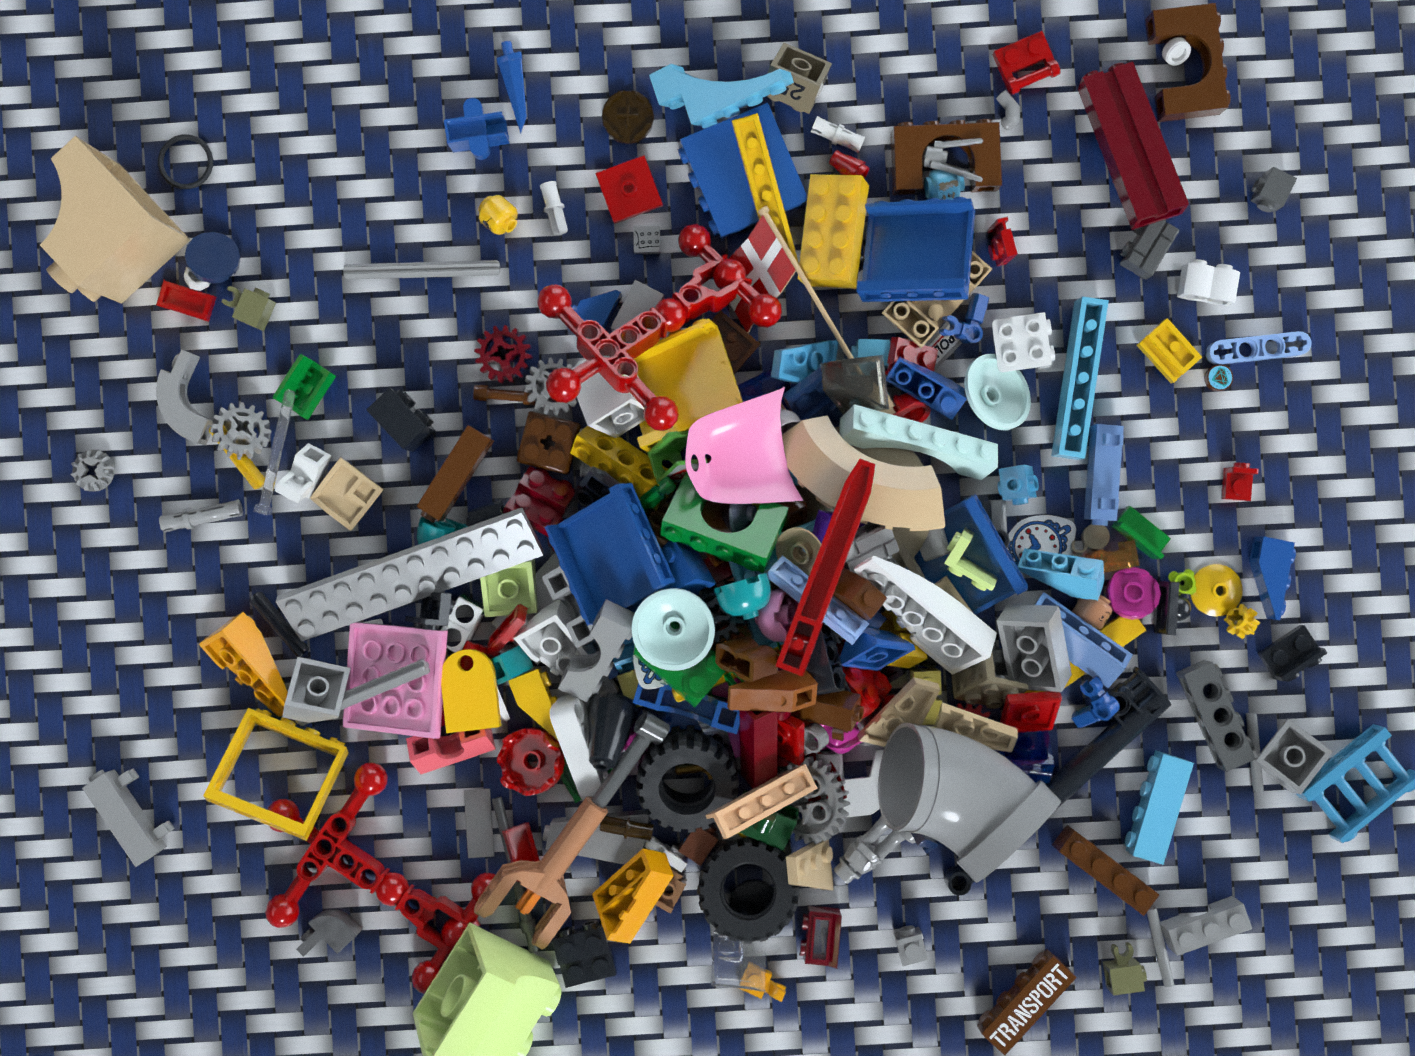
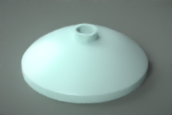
M985 354L972 361L967 368L964 385L966 397L973 412L985 424L998 430H1010L1021 425L1029 414L1031 397L1028 384L1020 370L1000 372L997 368L996 354Z
M679 588L662 589L649 595L637 608L632 621V637L638 652L650 664L664 670L678 671L696 665L709 652L715 636L713 615L706 603L694 593ZM677 621L680 624V628L673 629L670 623Z

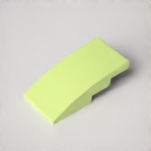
M535 559L480 578L485 617L507 616L518 604L528 608L527 614L538 612Z

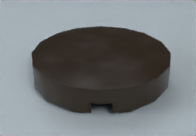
M633 90L618 91L610 96L604 104L602 111L603 126L608 135L617 142L624 144L637 143L646 138L652 130L654 122L653 108L649 100L641 93Z

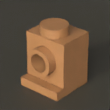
M671 868L674 876L667 885L673 888V892L668 894L664 891L655 904L670 914L687 882L683 878L684 874L675 868Z

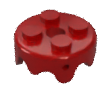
M536 727L525 728L507 735L502 740L503 746L497 756V763L502 769L503 774L500 780L504 787L513 789L522 795L530 796L549 790L559 781L564 770V754L558 740L549 732ZM531 753L535 754L538 758L536 768L531 767L528 763V756Z

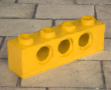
M588 425L576 435L570 453L590 467L594 466L605 471L621 484L632 483L639 500H641L640 497L657 485L649 456L621 437L614 438ZM673 492L670 495L665 494L666 498L652 509L657 511L673 495Z

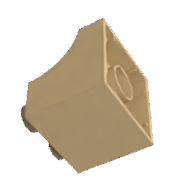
M74 136L51 158L59 175L62 199L56 223L47 238L40 244L54 260L46 270L61 287L70 293L78 289L93 302L104 296L122 304L186 245L190 239L119 163L77 136Z

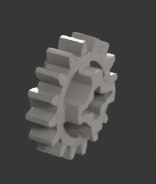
M549 358L546 365L540 360L537 364L538 369L533 366L530 368L529 372L531 375H527L525 382L529 385L525 386L524 392L531 393L527 401L536 402L535 410L543 407L544 415H547L549 410H553L554 416H557L559 409H562L564 413L568 412V404L575 407L576 399L568 403L549 402L554 399L550 397L546 389V381L551 374L549 371L561 367L571 369V363L565 367L563 366V359H559L558 363L555 364L553 359ZM536 381L538 382L537 385L541 387L540 395L536 389Z
M243 402L240 403L239 408L230 403L228 411L220 408L219 415H214L212 422L214 424L211 425L210 432L215 434L212 437V442H220L217 450H228L227 457L235 453L238 460H241L243 454H246L251 459L254 454L253 451L261 454L263 447H266L269 442L267 438L270 437L271 430L266 429L270 423L269 420H262L264 413L261 411L256 414L254 412V405L246 409ZM223 424L226 425L225 429L228 431L226 435L223 432ZM255 427L258 430V438L256 437L257 434L253 431Z

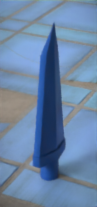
M504 41L501 43L503 56L496 59L521 134L527 117L522 68L523 58L521 52H513L511 41Z

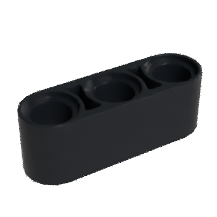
M824 622L806 668L808 673L818 683L817 695L840 692L845 688V676L833 629Z

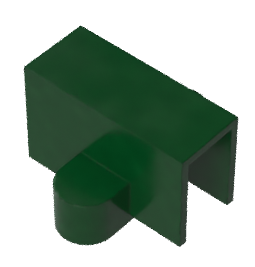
M787 805L739 833L784 851L796 826L799 809Z

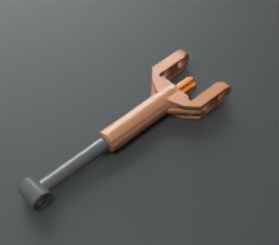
M644 711L635 723L634 732L638 734L594 796H588L583 800L544 857L536 862L520 860L503 864L479 897L474 913L482 918L492 915L517 880L520 881V885L527 888L515 905L520 910V913L524 915L525 913L529 914L540 897L553 902L535 926V933L532 938L534 946L545 949L571 914L564 873L608 813L605 806L651 742L656 745L663 742L669 732L670 725L650 712Z

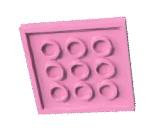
M363 622L350 624L347 667L351 669L345 691L421 659L428 661L430 672L345 708L343 727L433 739L440 738L443 705L441 679L442 667L446 661L448 631Z

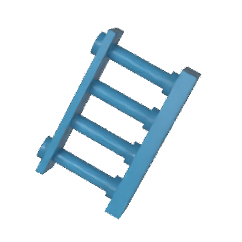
M1375 724L1370 726L1329 759L1302 794H1296L1299 798L1308 802L1315 800L1336 826L1329 833V836L1341 843L1351 841L1357 836L1361 828L1402 795L1415 790V770L1408 769L1405 771L1385 746L1386 740L1392 736L1385 727ZM1372 751H1376L1397 777L1386 788L1365 763V757ZM1351 768H1356L1377 794L1366 804L1344 779L1345 773ZM1331 784H1335L1356 809V812L1346 820L1341 817L1324 796V790Z

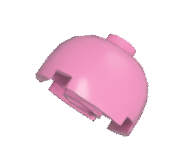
M781 588L771 590L770 601L764 608L758 610L760 616L754 617L762 634L776 642H785L799 604Z

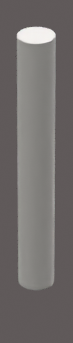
M1251 712L1246 713L1247 734L1253 742L1255 750L1252 752L1255 758H1257L1260 754L1257 713ZM1253 760L1250 762L1253 792H1264L1262 767Z
M1150 907L1147 911V916L1164 987H1172L1175 984L1157 908Z

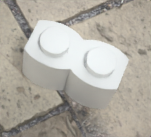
M1191 260V263L1182 266L1177 297L1220 306L1232 305L1236 300L1240 272L1232 270L1233 266L1218 264L1216 267L1207 265V261Z

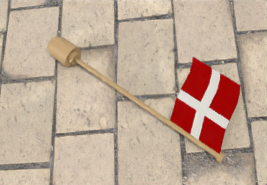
M767 206L761 208L758 213L762 217L748 239L729 259H735L744 266L746 278L752 279L751 286L760 295L770 294L777 298L794 273L797 272L865 386L861 390L863 395L859 397L863 406L891 415L895 414L896 412L893 409L895 405L883 385L877 386L875 382L872 384L868 383L768 214L769 208ZM737 294L736 299L730 302V305L746 332L749 333L754 324L749 317V305Z

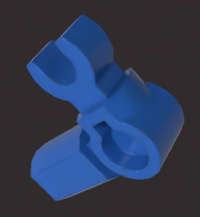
M979 293L971 294L965 316L966 322H959L952 315L944 316L942 320L947 321L950 324L949 330L940 329L939 333L942 336L954 335L963 344L979 342L983 337V330L980 324L984 321L989 297Z
M1096 676L1090 682L1086 680L1080 685L1081 691L1091 698V704L1074 711L1071 719L1078 728L1100 720L1106 721L1119 710V703L1107 691L1103 690V683Z

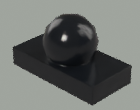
M1157 581L1161 595L1159 604L1155 608L1154 633L1176 635L1177 622L1183 621L1190 616L1191 604L1186 598L1179 596L1180 582Z

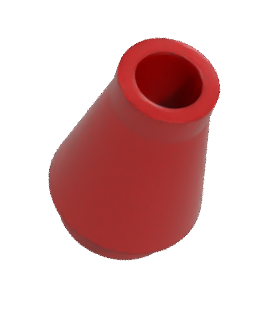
M838 150L833 153L829 160V164L841 175H862L865 179L869 172V167L865 165V161L843 154Z

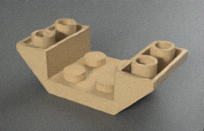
M973 251L969 294L992 270ZM964 300L892 301L882 314L917 346L922 348L945 322L942 318L950 316Z

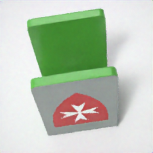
M688 431L668 432L647 452L657 485L665 477L673 479L675 483L682 481L687 470L685 460H682L680 451L687 446ZM698 459L691 460V466L695 472L699 466ZM663 460H669L673 464L667 471L662 467Z

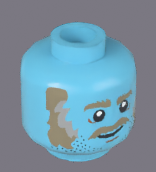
M939 169L930 171L929 176L924 179V190L927 199H953L959 197L960 191L965 189L964 177Z

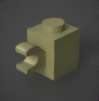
M228 286L227 290L233 292L235 298L233 301L222 299L221 302L228 307L235 308L232 318L264 331L276 305V302L268 299L270 294L256 287L253 292L244 288L242 293L237 288Z
M1125 942L1126 951L1122 954L1119 953L1118 947L1112 944L1111 952L1114 955V960L1103 962L1106 988L1113 996L1145 991L1146 971L1144 966L1133 957L1134 949L1129 942Z

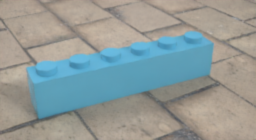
M1082 296L1074 301L1051 454L1053 457L1073 460L1085 459L1109 300Z

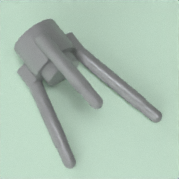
M983 139L935 141L934 147L927 146L924 167L939 169L970 180L982 182V177L970 173L969 170L947 164L948 151H943V148L980 144L983 142Z

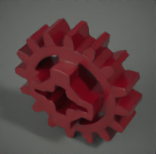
M504 325L502 331L497 326H493L494 333L490 334L485 330L486 339L477 340L482 346L481 348L474 349V352L480 355L475 360V363L483 364L480 371L483 374L489 371L488 378L490 380L498 376L499 383H503L504 377H507L510 382H514L513 375L517 374L519 377H523L520 370L522 368L529 370L530 367L525 361L531 360L532 355L526 353V351L532 347L530 344H523L527 339L525 335L517 337L519 333L517 328L509 332L507 325ZM504 337L511 338L515 340L518 344L509 345L506 343ZM494 341L491 351L487 352L489 345ZM503 348L509 352L506 354L505 360L497 356L501 354V349ZM520 356L519 362L513 368L514 360ZM498 363L503 371H497L489 364Z

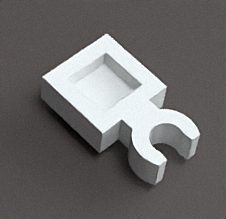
M654 836L651 837V842L648 840L645 842L644 847L646 849L666 853L669 864L682 873L688 863V858L678 851V846L673 845L670 847L667 844L665 845Z

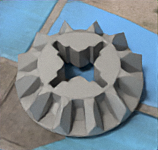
M87 450L77 454L78 457L75 462L71 463L73 472L70 475L74 477L76 485L86 491H100L106 488L113 480L114 464L111 458L102 451ZM86 464L90 466L97 465L95 469L97 477L94 475L86 476V473L89 471Z

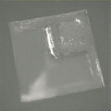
M714 930L712 986L765 992L766 941H754L752 944H744V941L738 940L734 942L729 940V937L723 934L720 935Z

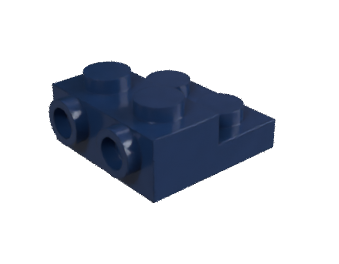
M825 364L782 396L788 410L793 411L801 421L828 415L831 423L839 422L844 413L850 409L843 391L837 387L831 370Z

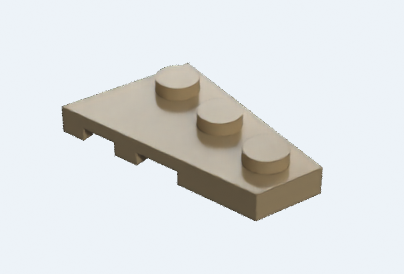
M913 677L857 734L859 741L885 747L890 735L900 724L913 723L917 726L922 725L941 690L938 683Z
M943 702L934 725L936 728L961 734L993 750L1012 752L1018 738L1017 728Z

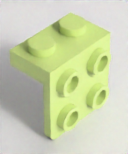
M964 528L962 533L956 532L947 547V550L950 551L944 563L949 566L947 569L959 577L965 575L972 579L971 583L980 590L985 591L989 589L992 591L996 585L997 576L962 556L971 542L974 532L967 528Z

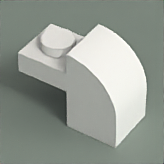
M308 443L295 455L291 471L277 483L275 491L297 503L301 502L305 497L309 499L321 483L332 455Z

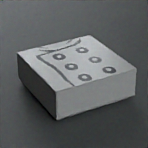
M633 226L634 254H660V226Z

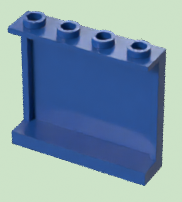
M768 103L680 139L681 148L677 149L683 164L688 163L691 172L688 173L691 185L693 188L698 187L701 197H698L703 212L708 211L711 221L708 222L713 236L718 235L721 242L724 241L726 236L755 225L759 221L731 123L732 120L758 113L784 211L786 212L795 207L798 210L807 206V194Z
M955 197L948 200L929 198L926 201L904 199L900 202L876 201L874 203H865L869 216L862 281H857V293L862 302L968 299L975 209L971 198Z
M632 483L614 485L609 488L610 493L561 523L545 527L549 542L556 552L559 565L565 573L570 591L578 603L580 614L587 626L594 623L595 617L606 599L628 609L652 593L676 582Z
M976 493L944 510L945 527L943 529L948 545L956 532L962 533L964 528L974 532L971 542L962 556L997 576L994 589L992 591L989 589L985 591L980 590L971 583L972 579L962 575V577L951 573L947 569L949 566L944 564L949 554L929 561H924L920 550L914 556L926 580L935 584L947 576L975 615L1014 594L1019 595L1027 591L1028 584Z

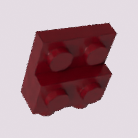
M530 466L519 481L517 489L505 505L502 513L505 514L523 508L532 528L548 537L545 527L559 524L575 496L573 491L575 489L566 480L558 481L550 477L547 470L539 467L535 469Z

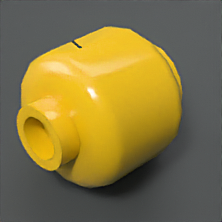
M500 195L488 196L479 205L480 222L494 234L509 233L516 227L518 211L504 197Z

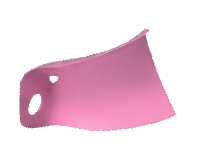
M785 387L708 414L692 424L688 431L685 466L696 491L702 498L712 502L729 504L803 501L787 468L782 440L780 409ZM693 454L697 456L699 463L698 470L696 472L692 469L691 466V457ZM705 454L711 456L709 463H706Z

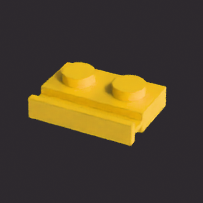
M1168 318L1164 319L1143 340L1136 344L1170 383L1177 381L1181 375L1202 358Z

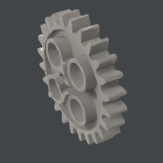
M809 756L804 759L801 765L806 764L814 782L815 780L818 781L820 789H816L800 799H808L825 794L829 798L796 805L789 804V806L799 809L803 817L801 819L798 814V820L792 834L795 833V841L804 839L805 844L812 841L814 844L822 842V840L826 841L832 838L831 835L839 833L838 828L846 824L842 818L849 816V813L843 808L850 805V802L843 800V796L848 795L849 791L841 789L846 783L845 780L838 781L836 779L840 772L831 773V763L823 766L822 758L814 761L813 756ZM790 762L785 767H779L780 773L777 776L798 765ZM821 806L825 809L826 816L823 815Z

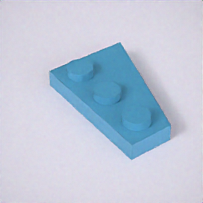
M827 340L775 350L771 377L798 384L825 364L831 370L834 378L838 341Z

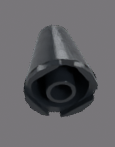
M600 693L590 698L588 704L589 762L596 770L608 771L615 767L634 730L635 723L641 713V708L637 709L633 699L616 693H608L607 697H600Z

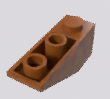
M783 669L755 681H744L729 686L727 708L729 710L797 711L816 704L818 683L807 670L804 676H800Z

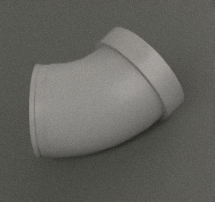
M902 723L892 732L883 751L878 777V799L885 824L894 831H907L925 835L944 844L958 856L957 864L975 883L988 876L1020 848L1044 824L1061 803V800L1041 780L1035 783L1025 772L1003 755L980 742L949 730L926 725L917 726L913 723Z

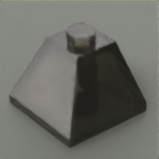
M883 355L820 363L823 390L843 415L854 404L877 411L889 409Z

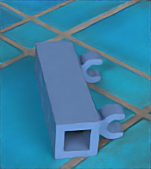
M1105 424L1090 426L1084 519L1092 520V525L1108 526V521H1117L1124 426Z

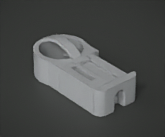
M810 723L804 726V755L819 752L828 744L829 736L820 724Z

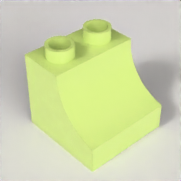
M469 923L413 1011L422 1056H526L533 1041V1027L541 1015L547 1017L554 1012L561 998V987L550 961Z

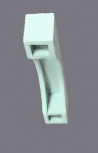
M855 404L840 418V436L847 443L863 449L898 448L921 452L944 461L960 475L979 480L984 479L998 468V444Z

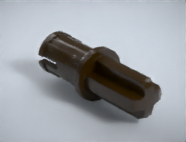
M605 816L599 828L602 832L623 835L624 839L633 837L651 842L654 824L631 821L630 817H628V820Z

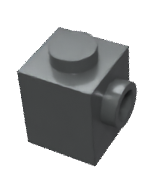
M1272 167L1255 181L1251 189L1254 194L1250 201L1257 204V208L1262 211L1275 212L1284 207L1297 178L1276 167Z

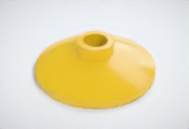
M1212 564L1201 568L1194 575L1197 590L1190 597L1199 611L1210 616H1223L1228 614L1230 608L1234 609L1239 605L1243 587L1239 576L1231 568L1225 565ZM1218 586H1221L1223 588V593L1221 595H1217L1216 588Z

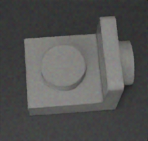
M909 925L900 928L899 932L894 933L902 966L928 960L923 942V934L919 927L914 928V926Z

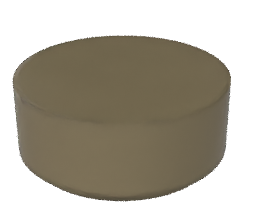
M1091 524L1084 528L1081 539L1082 543L1086 540L1088 549L1099 550L1108 544L1110 534L1105 526Z

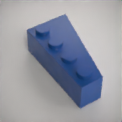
M669 540L661 548L676 581L664 589L679 588L698 595V591L705 587L710 588L716 584L700 553L692 547ZM643 600L629 607L628 610L635 613Z

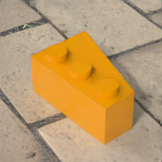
M641 849L592 893L607 940L629 944L632 942L674 876L666 853Z

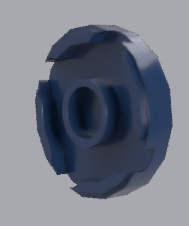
M216 232L202 233L194 237L186 247L185 259L187 268L196 278L203 282H224L233 274L235 275L239 269V249L234 241L224 234Z

